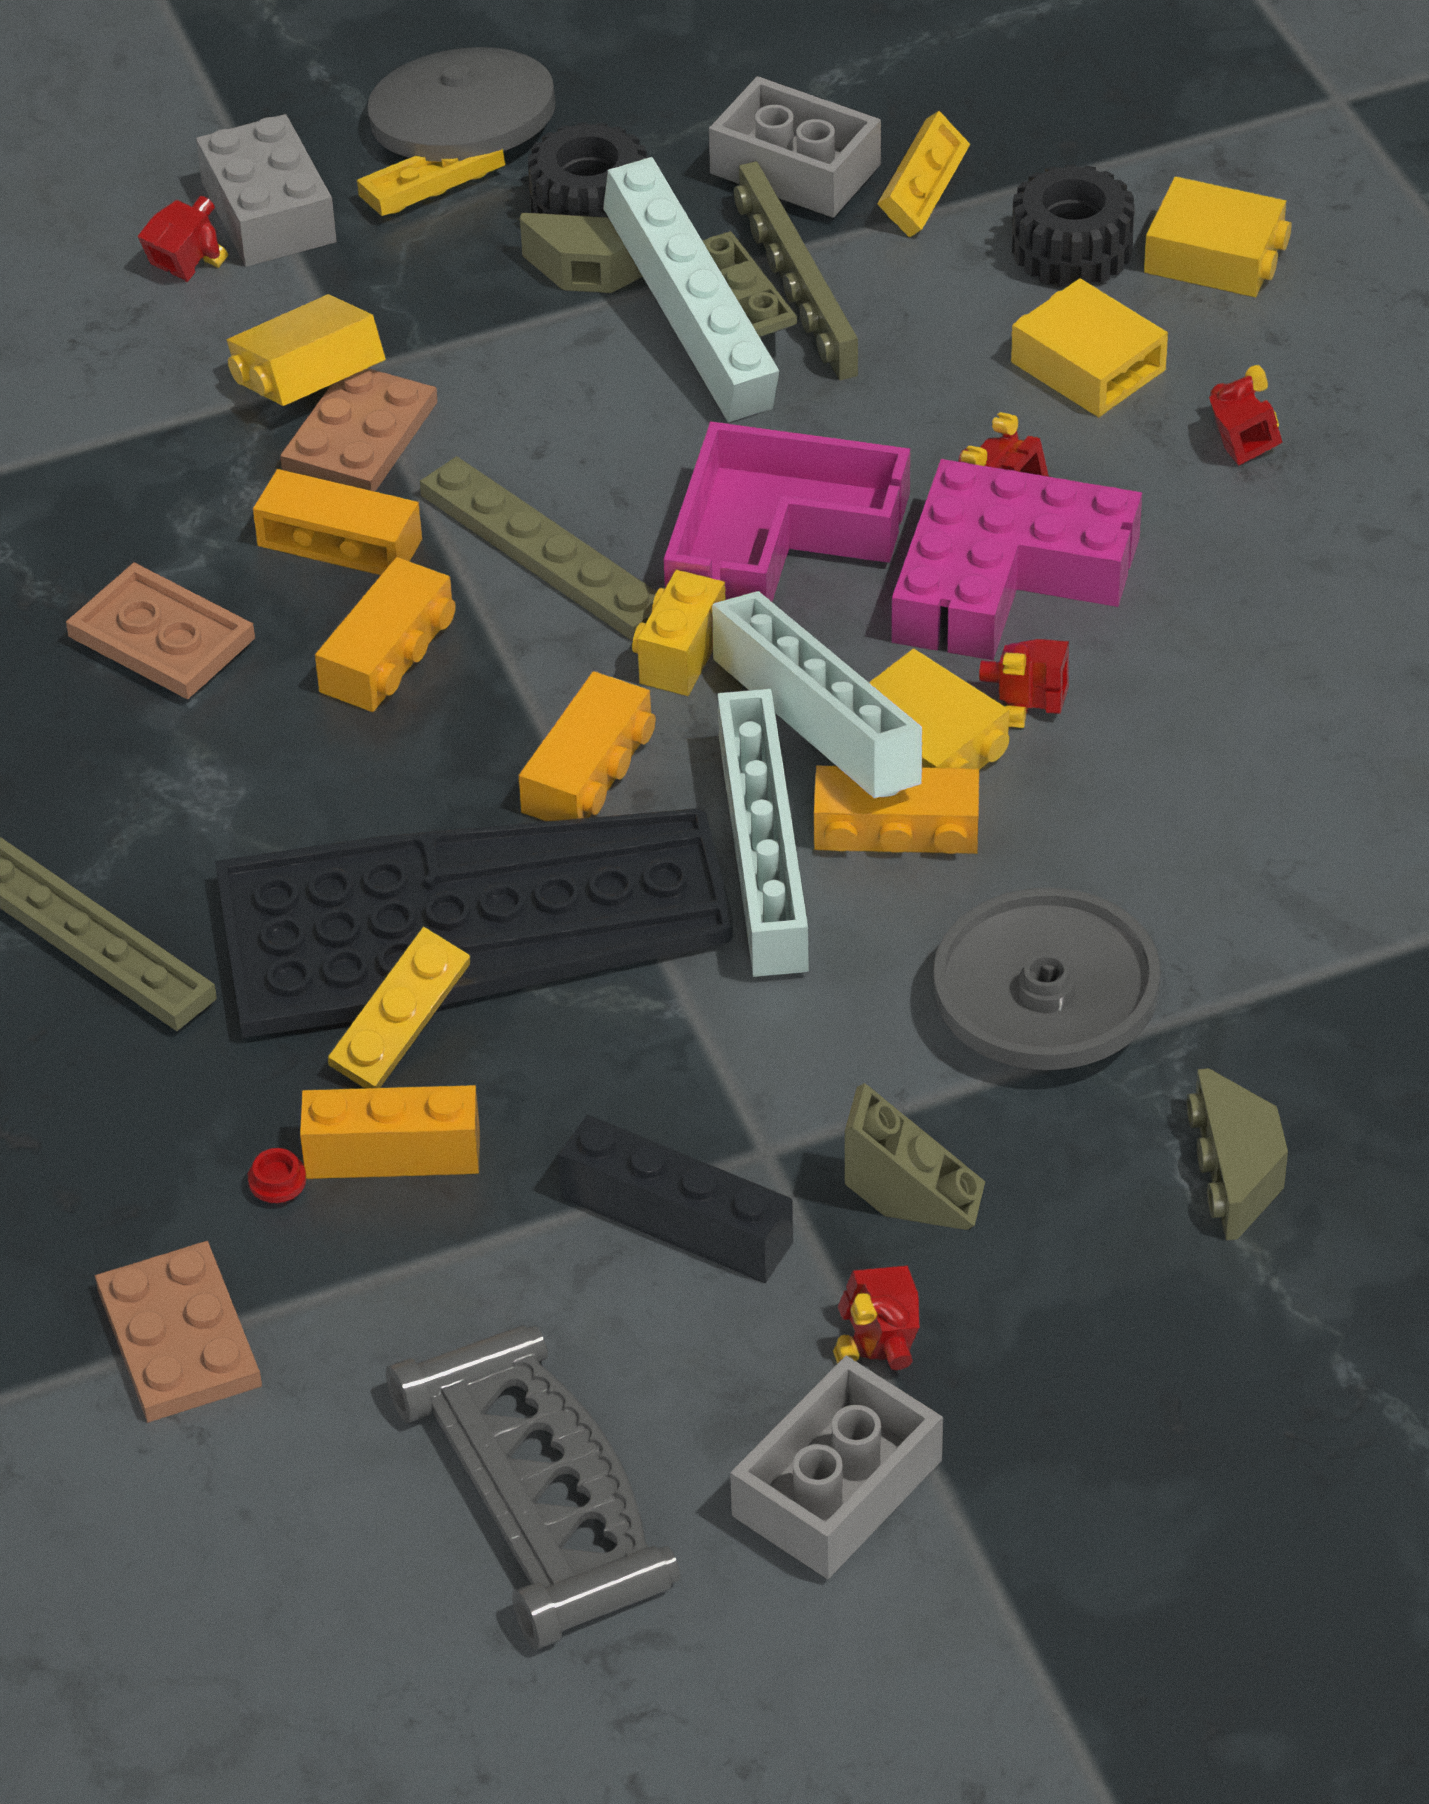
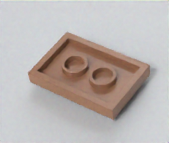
M369 368L331 384L280 455L282 470L375 492L437 404L436 387Z
M135 562L66 621L68 637L186 699L195 694L255 639L253 623Z
M208 1241L95 1275L99 1295L147 1423L262 1387L259 1368Z

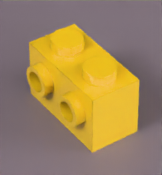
M675 570L666 588L658 589L653 600L650 617L646 623H639L633 637L632 650L638 654L639 684L689 696L713 652L712 604L725 600L724 581Z

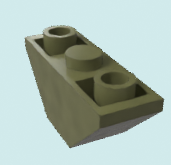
M521 212L522 256L562 290L613 293L643 277L609 218Z
M731 231L702 240L760 338L797 324L795 313Z
M1209 1068L1197 1069L1196 1093L1187 1094L1188 1120L1191 1128H1200L1202 1138L1197 1139V1156L1201 1173L1210 1172L1212 1183H1208L1207 1187L1211 1217H1221L1226 1240H1236L1284 1189L1288 1149L1277 1106Z
M866 1083L857 1086L845 1128V1185L885 1217L963 1230L974 1227L985 1181Z

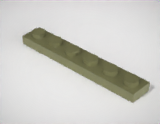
M758 162L739 165L740 186L734 187L736 207L741 215L746 214L748 216L755 242L757 244L763 243L771 271L773 273L779 272L788 301L790 303L796 302L799 307L804 330L807 333L813 332L822 362L830 363L839 381L858 376V338Z
M458 456L420 480L422 497L631 641H633L639 623L647 622L652 613L653 600L657 591Z
M0 837V908L176 1031L217 999L214 983Z

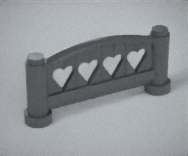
M521 1325L420 1363H416L414 1359L408 1358L386 1367V1381L394 1406L404 1422L410 1423L429 1416L433 1412L507 1544H509L519 1565L522 1567L530 1585L513 1591V1607L525 1639L534 1650L560 1641L562 1631L669 1590L672 1583L680 1580V1570L677 1560L668 1546L657 1548L656 1546L648 1547L646 1544L638 1505L631 1484L617 1454L585 1407L554 1375L539 1364L540 1361L548 1358L547 1346L539 1328L535 1325L529 1328ZM512 1386L524 1389L527 1392L525 1403L535 1407L538 1411L530 1418L485 1414L506 1388ZM535 1430L549 1432L553 1437L551 1447L561 1451L563 1454L559 1461L552 1463L514 1459L511 1456L526 1437ZM561 1474L575 1476L579 1481L577 1491L585 1494L590 1499L582 1507L536 1502L552 1481ZM587 1519L600 1520L605 1525L604 1537L613 1540L617 1545L615 1549L607 1553L564 1549L563 1546L579 1525Z

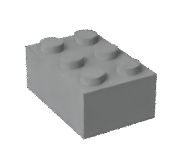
M757 76L709 127L710 174L739 184V165L757 161L778 198L834 218L881 165V119Z
M286 114L263 118L257 122L231 129L218 130L212 134L196 138L201 182L210 200L215 205V209L245 267L337 242L332 197Z
M846 1355L730 1472L732 1516L826 1579H829L942 1461L943 1416Z

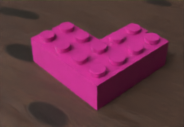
M710 421L664 557L665 588L675 570H680L724 581L725 600L759 591L773 602L789 549L890 563L899 533V524L901 525L910 496V448Z
M941 459L892 596V643L937 651L940 644V606L948 607L947 653L994 661L1017 590L1118 607L1128 577V568L1130 569L1140 538L1142 492Z

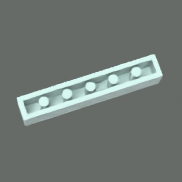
M653 157L609 169L603 209L727 422L729 423L773 409L779 369Z
M759 591L712 604L713 660L749 691L771 689L775 713L873 798L890 797L896 795L900 790L922 784V726Z
M771 689L718 693L719 742L753 977L809 972L808 923Z

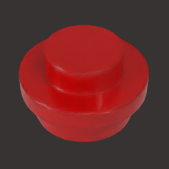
M271 1148L265 1150L255 1158L249 1169V1187L251 1192L262 1201L269 1203L289 1201L298 1196L306 1185L305 1167L295 1154L287 1149Z

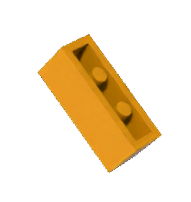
M280 469L276 470L253 507L257 546L377 575H382L396 557L410 561L422 541L419 502Z
M396 557L315 654L319 692L374 712L387 695L390 696L397 690L402 676L411 665L423 658L429 643L437 633L450 625L456 607L454 600H452L450 576Z
M593 671L518 775L521 813L546 822L589 818L591 814L597 815L604 805L609 788L616 779L620 780L625 776L630 766L632 755L639 745H645L653 734L656 717L651 713L650 690Z
M816 765L814 850L978 854L979 769L922 768V784L900 790L896 795L890 797L873 798L837 766Z
M476 1085L302 1090L300 1138L306 1179L479 1174L480 1126Z

